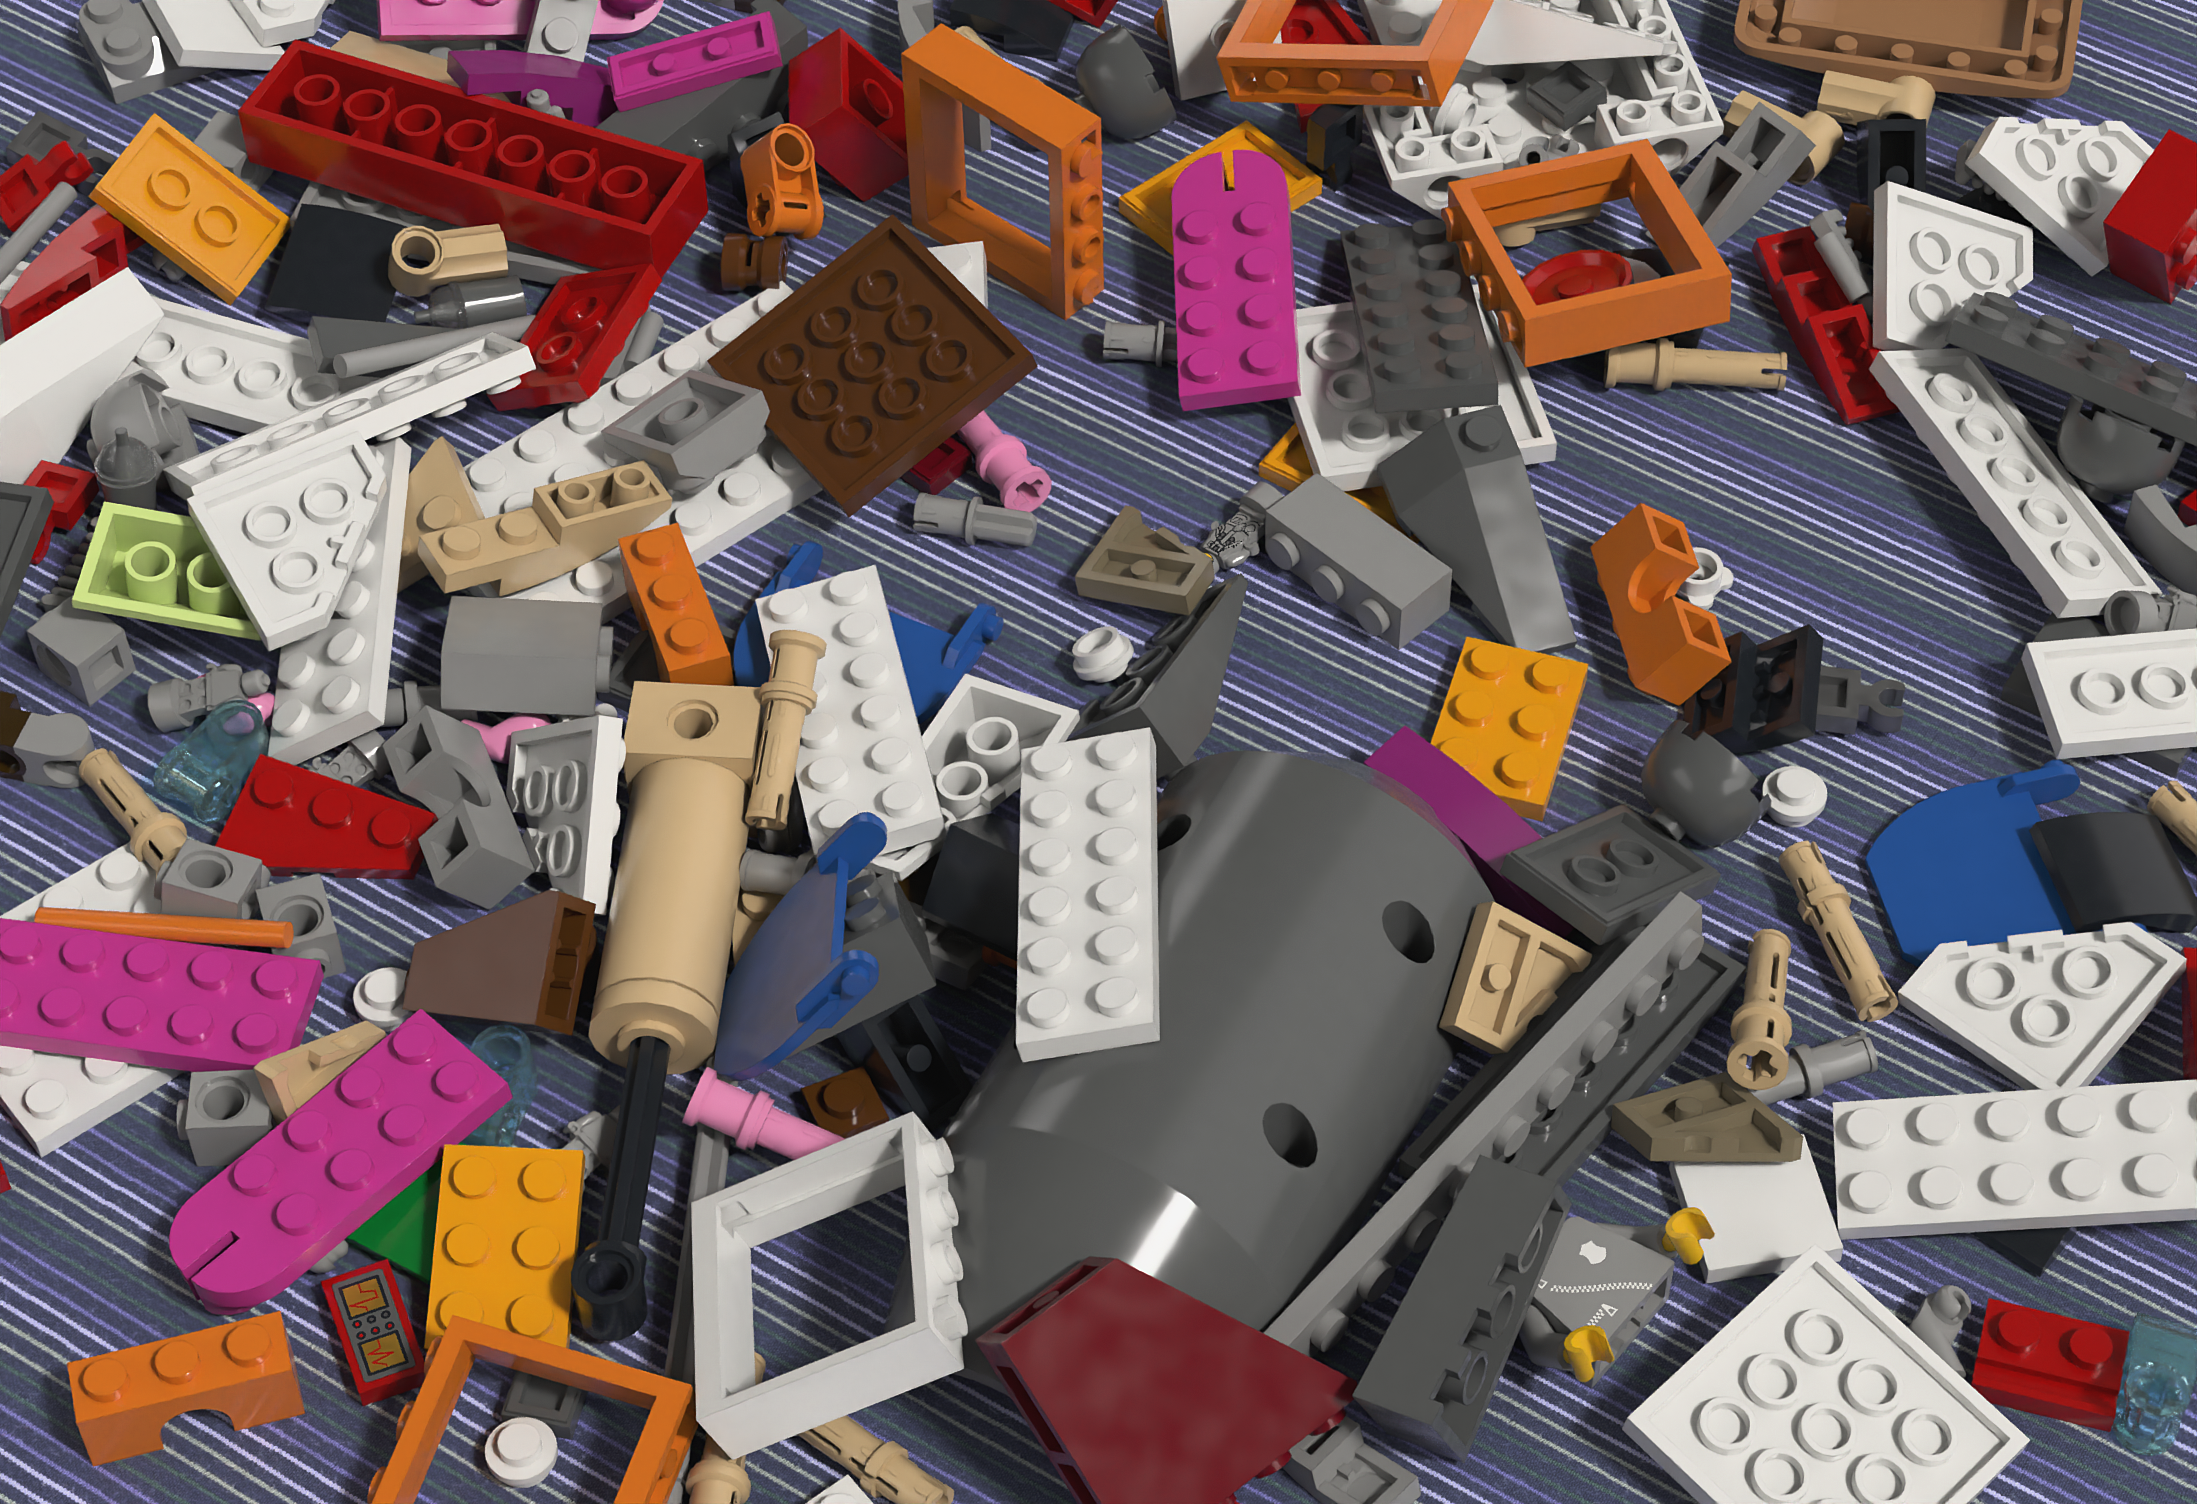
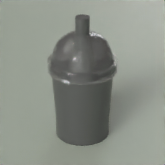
M517 275L457 283V281L447 282V285L438 288L432 293L428 301V310L414 312L416 324L431 321L433 327L456 329L527 316L525 296Z
M117 428L115 430L116 438L108 441L103 446L94 464L95 474L98 481L101 482L105 502L157 511L155 475L158 471L156 456L140 439L128 437L126 428Z

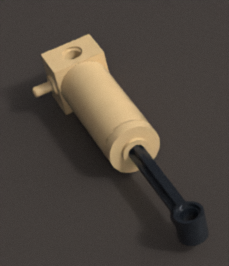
M634 681L624 736L626 756L622 767L627 783L629 807L588 1033L596 1051L610 1062L627 1069L598 1240L585 1248V1252L575 1261L571 1271V1284L579 1321L588 1334L604 1341L623 1340L635 1334L644 1325L648 1314L647 1297L643 1281L647 1257L638 1246L666 1075L682 1074L700 1068L714 1053L741 883L739 869L745 854L747 837L758 838L756 824H747L745 816L748 810L749 799L751 798L754 771L765 721L766 709L761 705L762 699L759 698L761 687ZM606 1290H621L610 1296L599 1295Z

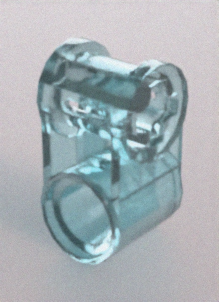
M231 700L213 709L207 719L180 745L170 750L160 761L153 779L155 791L164 798H178L193 808L197 819L204 823L213 824L224 818L237 802L259 754L268 756L270 738L260 709L255 704L245 700Z
M501 1024L489 1027L479 1033L473 1041L470 1051L508 1082L513 1098L461 1141L466 1145L512 1147L518 1128L539 1090L540 1082L529 1038L517 1027ZM509 1065L513 1066L508 1070L496 1071L501 1067Z
M2137 1311L2130 1330L2125 1362L2122 1368L2123 1377L2116 1404L2113 1431L2117 1440L2128 1450L2140 1455L2153 1456L2162 1454L2173 1446L2179 1432L2182 1415L2190 1403L2192 1391L2197 1381V1328Z

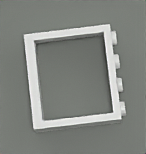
M913 1111L691 1202L696 1421L732 1460L964 1369L961 1337L966 1336L968 1333V1325L964 1311L958 1301L957 1281L963 1278V1267L960 1257L953 1246L951 1229L958 1225L959 1217L955 1202L948 1191L947 1175L954 1171V1162L944 1138L936 1140ZM906 1185L915 1322L756 1385L751 1248Z

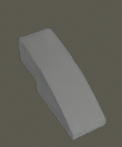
M1761 102L1757 103L1725 147L1717 141L1714 142L1679 190L1715 248L1719 247L1738 231L1772 198L1816 145L1801 130ZM1647 230L1645 234L1653 241H1655L1652 235L1650 234L1649 230Z

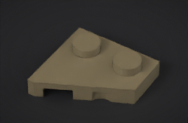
M1127 505L1121 510L1075 575L1079 596L1188 616L1215 579L1212 558L1194 546L1182 544L1179 541V537L1164 526L1156 531L1152 530L1142 523L1141 512L1135 507Z
M1726 1072L1613 1104L1611 1128L1649 1161L1793 1162L1801 1159L1803 1136L1745 1087L1736 1083Z

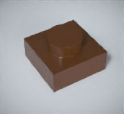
M864 1066L801 1088L802 1102L812 1124L845 1139L889 1121V1116Z

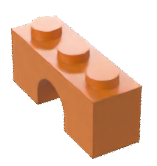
M1640 502L1596 541L1590 549L1598 570V583L1605 592L1613 617L1612 627L1620 639L1628 663L1627 673L1635 688L1646 695H1654L1680 706L1732 661L1716 615L1675 597L1682 583L1699 569L1684 522Z
M674 523L619 538L618 543L625 587L641 630H649L661 682L734 686L730 653L679 524Z
M281 1311L67 1363L76 1424L93 1467L164 1449L161 1433L162 1427L170 1419L185 1412L199 1409L221 1411L230 1417L235 1431L305 1414L295 1358Z

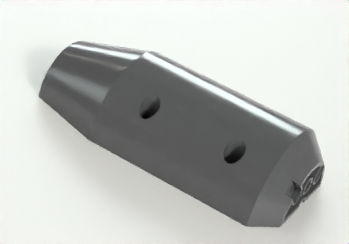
M1247 750L1223 752L1196 760L1179 770L1168 782L1157 799L1160 1041L1022 1062L1016 1046L1015 1021L941 1136L946 1141L954 1162V1171L947 1174L948 1191L955 1202L959 1222L957 1226L951 1229L953 1246L960 1257L963 1267V1278L957 1281L958 1301L964 1311L968 1325V1333L966 1336L961 1337L964 1369L952 1374L977 1381L1010 1397L975 1340L1089 1256L1117 1258L1264 1333L1353 1239L1464 1042L1463 1039L1439 1028L1477 904L1495 902L1458 836L1454 835L1444 825L1426 801L1406 786L1364 764L1330 754ZM909 1230L882 1335L915 1322Z

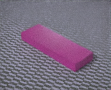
M770 11L607 57L613 98L619 112L783 66L775 23Z

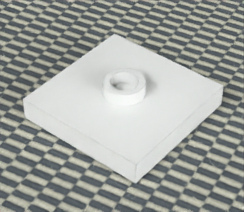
M1162 0L1175 95L1181 101L1227 90L1216 56L1247 0ZM1279 31L1273 43H1282L1281 31Z

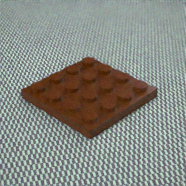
M893 214L707 360L719 378L763 392L770 410L764 427L848 518L1038 367L1032 353Z

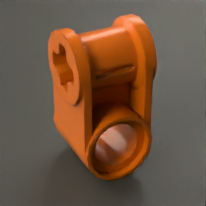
M790 123L780 124L745 149L741 156L740 167L744 177L749 228L754 235L759 237H769L775 232L793 234L795 238L803 241L813 240L819 234L824 218V205L819 195L814 161V147L807 133L800 127Z

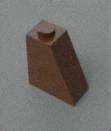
M547 890L415 943L411 966L405 977L406 992L402 1009L413 1013L422 1009L430 1017L441 1021L572 1036L596 904L561 891Z

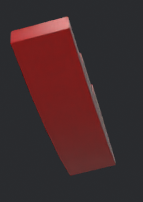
M97 204L55 237L33 260L0 304L5 342L127 268V254L147 243V241Z
M1806 226L1756 238L1751 250L1771 297L1801 356L1821 390L1844 423L1849 425L1901 412L1889 400L1885 390L1869 370L1881 349L1873 347V329L1862 304L1853 306L1852 303H1849L1813 244L1816 239L1811 227Z

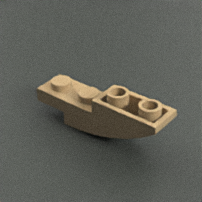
M642 460L534 488L532 507L419 535L417 554L444 594L489 582L497 595L501 597L561 576L619 546V538L637 534L668 511L672 505V497L647 463Z

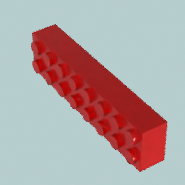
M297 39L292 42L238 110L247 156L251 163L464 228L499 224L507 241L602 270L651 263L662 279L709 211L702 159L483 94L467 95L461 88Z

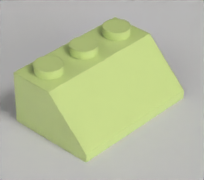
M104 501L72 598L73 608L247 639L262 640L190 516Z

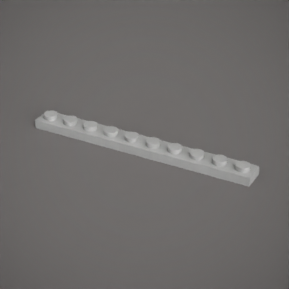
M1680 891L1269 1326L1264 1334L1311 1358L1319 1350L1326 1352L1333 1348L1344 1335L1352 1314L1366 1300L1374 1302L1383 1295L1394 1278L1396 1267L1411 1251L1420 1253L1432 1242L1439 1231L1441 1219L1452 1208L1454 1193L1460 1179L1466 1173L1470 1174L1479 1155L1498 1160L1501 1155L1505 1157L1513 1155L1526 1140L1530 1131V1124L1546 1107L1550 1110L1555 1109L1565 1100L1573 1087L1575 1076L1590 1060L1597 1063L1609 1053L1618 1037V1030L1633 1014L1642 1016L1652 1007L1660 994L1662 983L1676 968L1681 971L1685 970L1695 961L1704 944V937L1702 936V905Z

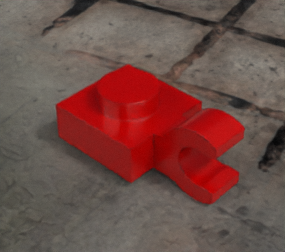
M64 140L52 147L40 162L27 153L0 175V216L8 229L15 232L59 182H66L73 186L86 180L93 173L94 169L85 154L79 152L76 155L70 144Z
M41 460L23 485L48 488L54 501L30 563L38 564L43 560L49 549L54 527L70 531L73 529L99 492L95 473Z

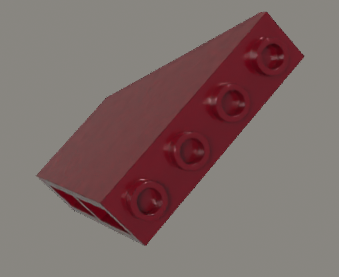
M1087 1257L975 1340L1077 1504H1234L1237 1499L1234 1494L1235 1491L1253 1477L1256 1479L1267 1477L1285 1466L1292 1457L1289 1450L1308 1435L1317 1436L1323 1434L1339 1424L1346 1416L1344 1407L1354 1400L1352 1395L1358 1386L1357 1382L1352 1378L1117 1258Z

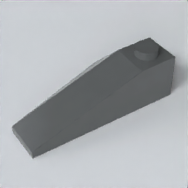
M1501 405L1443 418L1378 465L1377 474L1397 523L1409 537L1415 534L1434 557L1452 569V579L1472 601L1471 609L1501 644L1543 654L1575 648L1577 640L1524 460Z
M1242 573L1207 589L1189 616L1176 614L1152 638V642L1156 647L1147 651L1134 663L1128 664L1126 670L1115 678L1119 687L1110 693L1101 704L1097 699H1093L1079 711L1080 720L1066 741L1150 727L1156 744V779L1164 777L1169 782L1179 770L1196 761L1197 757L1194 753L1211 730L1248 582Z

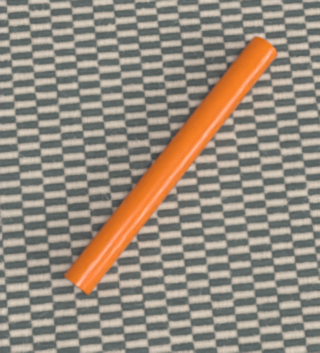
M39 907L34 918L35 923L191 943L289 948L294 936L292 923L286 921Z

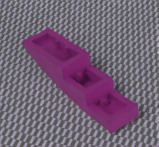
M508 50L448 51L447 73L467 95L502 92L511 103L527 107V94L534 89H542L549 95L550 106L556 105L561 107L567 120L591 127L600 125L618 110L613 98L609 69L606 67L560 56Z
M1406 725L1363 762L1364 765L1378 770L1406 786L1433 808L1437 817L1454 835L1458 836L1497 904L1567 941L1579 932L1567 921L1499 873L1506 854L1538 841L1542 837L1504 801L1457 762Z

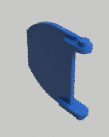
M806 541L802 546L794 544L789 550L786 568L776 573L758 599L776 594L785 589H793L810 584L821 565L823 547L812 541ZM756 601L741 623L735 641L734 675L736 686L761 687L762 684L769 681L771 666ZM983 602L979 603L957 635L889 612L918 724H921L942 708L964 674L970 672L982 655L986 640L996 641L1000 636L1004 620L1002 617L996 616L994 606Z
M2051 760L2037 770L2014 773L1948 789L1909 808L1880 834L1865 857V867L1903 960L1920 967L1934 949L1942 943L1967 941V946L2007 942V936L2054 930H2062L2063 935L2079 934L2076 933L2029 832L2036 822L2042 821L2035 805L2061 800L2070 796L2079 788L2080 778L2073 766L2064 764L2061 760ZM2134 923L2135 925L2149 933L2147 928L2143 924Z
M862 812L853 816L818 849V862L778 903L754 935L724 986L718 1024L714 1070L717 1071V1075L729 1081H743L766 1072L790 1055L817 1029L832 1028L877 984L879 964L873 955L863 950H851L843 953L848 880H852L883 850L887 842V827L875 814Z

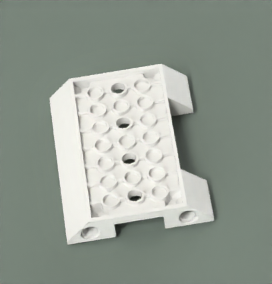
M1357 0L1374 45L1419 46L1442 0ZM1543 0L1550 3L1549 10L1550 7L1578 11L1591 15L1594 18L1593 23L1603 25V22L1623 25L1678 43L1675 54L1570 60L1571 63L1606 88L1607 103L1597 105L1595 112L1565 132L1527 104L1526 89L1567 61L1484 65L1482 73L1460 69L1451 88L1457 83L1466 86L1468 94L1478 99V106L1471 125L1459 128L1452 134L1434 136V123L1429 121L1431 107L1364 105L1363 117L1391 189L1444 221L1441 217V209L1448 207V182L1521 167L1519 154L1524 147L1530 144H1537L1547 151L1550 138L1556 134L1578 142L1580 148L1578 154L1648 139L1670 176H1674L1723 134L1724 123L1667 0ZM1417 76V77H1418L1419 84H1420V85H1426V84H1423L1422 77H1421V76ZM1509 78L1518 82L1515 84H1505L1501 79Z

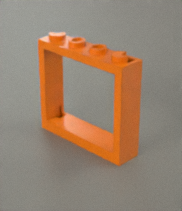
M1247 0L1216 58L1231 102L1441 107L1494 0H1442L1419 46L1273 43L1296 0ZM1417 76H1421L1423 84L1426 85H1420Z
M939 24L901 53L912 226L945 246L983 241L988 273L1066 321L1084 305L1093 303V298L1104 290L1101 117L944 24ZM962 103L1048 155L1051 248L967 197ZM1087 136V140L1081 143V140Z
M1648 139L1448 182V207L1441 209V217L1446 224V239L1448 242H1456L1465 274L1468 277L1474 275L1478 282L1483 307L1486 311H1494L1498 318V327L1503 343L1511 342L1525 368L1730 322L1732 273ZM1628 197L1675 275L1536 306L1492 227Z
M452 1315L444 1335L437 1336L428 1349L424 1363L425 1380L416 1401L411 1400L404 1406L396 1427L397 1445L388 1466L380 1467L375 1473L367 1496V1504H414L475 1358L651 1410L613 1504H667L699 1424L696 1421V1394L691 1384Z

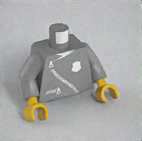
M1695 1207L1684 1208L1674 1213L1666 1224L1648 1226L1592 1223L1579 1216L1568 1218L1563 1224L1518 1333L1529 1360L1537 1366L1570 1371L1576 1376L1577 1380L1592 1389L1669 1299L1675 1264L1671 1259L1679 1255L1681 1260L1689 1265L1697 1264L1702 1259L1704 1251L1698 1240H1710L1715 1235L1705 1214Z

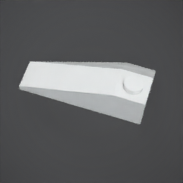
M1494 0L1460 69L1482 73L1484 65L1668 55L1676 53L1678 43L1623 25L1603 22V25L1593 23L1594 18L1591 15L1578 11L1550 7L1549 10L1550 3L1543 0Z
M128 267L0 345V482L23 485L41 460L59 464L87 422L91 420L93 408L98 399L108 387L117 382L163 319L165 313Z
M964 674L922 736L947 832L950 823L986 815L1021 787V749L1065 742L1080 720L1079 710ZM946 836L876 856L864 869H872L874 872L882 875L893 871L896 879L902 881L942 850Z

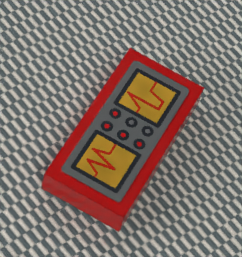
M388 1259L321 1281L323 1292L362 1406L421 1387L426 1377L424 1373L425 1362Z

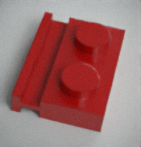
M1988 1298L1971 1386L1991 1404L2110 1432L2116 1415L2117 1398L2121 1386L2130 1332Z

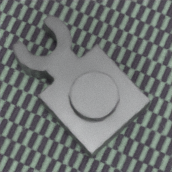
M38 111L6 147L7 160L13 165L27 153L40 162L52 147L64 140L70 144L76 155L79 152L85 154L94 171L106 174L115 163V159L110 153L101 149H88L86 134L41 111ZM90 175L86 180L75 185V187L82 194L89 196L98 184V178Z
M1821 666L1815 730L1855 735L1857 721L1867 722L1872 728L1881 732H1899L1901 730L1904 709L1889 708L1884 705L1902 706L1905 684L1896 680H1881L1871 686L1861 685V670Z

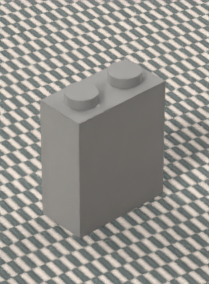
M451 596L441 650V709L595 716L597 692L609 693L610 670L613 659L614 627L602 626V603Z

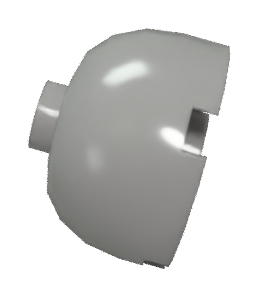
M142 369L120 379L105 390L93 408L90 420L93 438L87 441V450L94 466L99 471L105 461L118 456L115 430L120 427L126 428L130 453L144 456L153 462L156 492H162L171 489L163 469L198 455L199 450L192 428L180 403L170 408L168 407L159 392L168 389L169 386L153 370Z

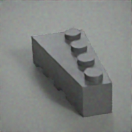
M754 0L751 3L754 12L750 16L767 11L771 13L775 23L783 66L624 112L617 110L596 128L702 159L704 172L729 158L727 135L777 112L781 113L785 124L789 123V60L809 48L807 26L777 0Z
M1479 1155L1470 1174L1466 1173L1460 1179L1454 1193L1452 1208L1352 1395L1386 1434L1465 1463L1572 1205L1558 1181Z

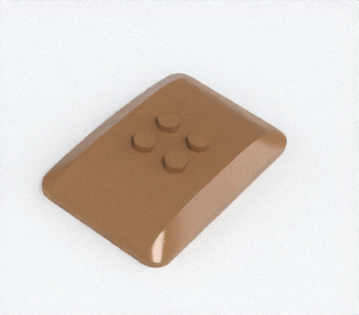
M1740 0L1733 37L1738 49L1747 55L1825 74L1826 70L1888 83L1901 76H1915L1930 83L1936 92L1989 97L2052 99L2063 95L2071 85L2083 0Z

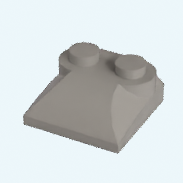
M89 0L79 11V21L75 22L79 38L116 105L221 69L178 66L142 1L132 4L129 0Z
M690 369L603 429L601 433L605 442L641 461L644 460L646 463L657 467L665 487L671 490H680L685 494H691L710 486L714 481V477L734 462L747 459L757 452L759 444L766 437L764 425L770 410L761 390Z

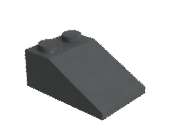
M893 871L878 878L874 874L864 875L847 884L843 953L851 950H863L873 955L879 964L877 984L832 1028L817 1029L786 1058L936 986L928 937Z

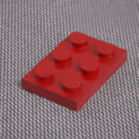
M645 263L560 277L519 342L529 347L536 369L519 375L521 383L510 390L491 395L486 393L498 411L520 408L535 409L542 405L564 402L579 403L590 399L599 389L601 379L614 358L623 350L625 340L638 319L647 311L649 301L662 282L653 265Z

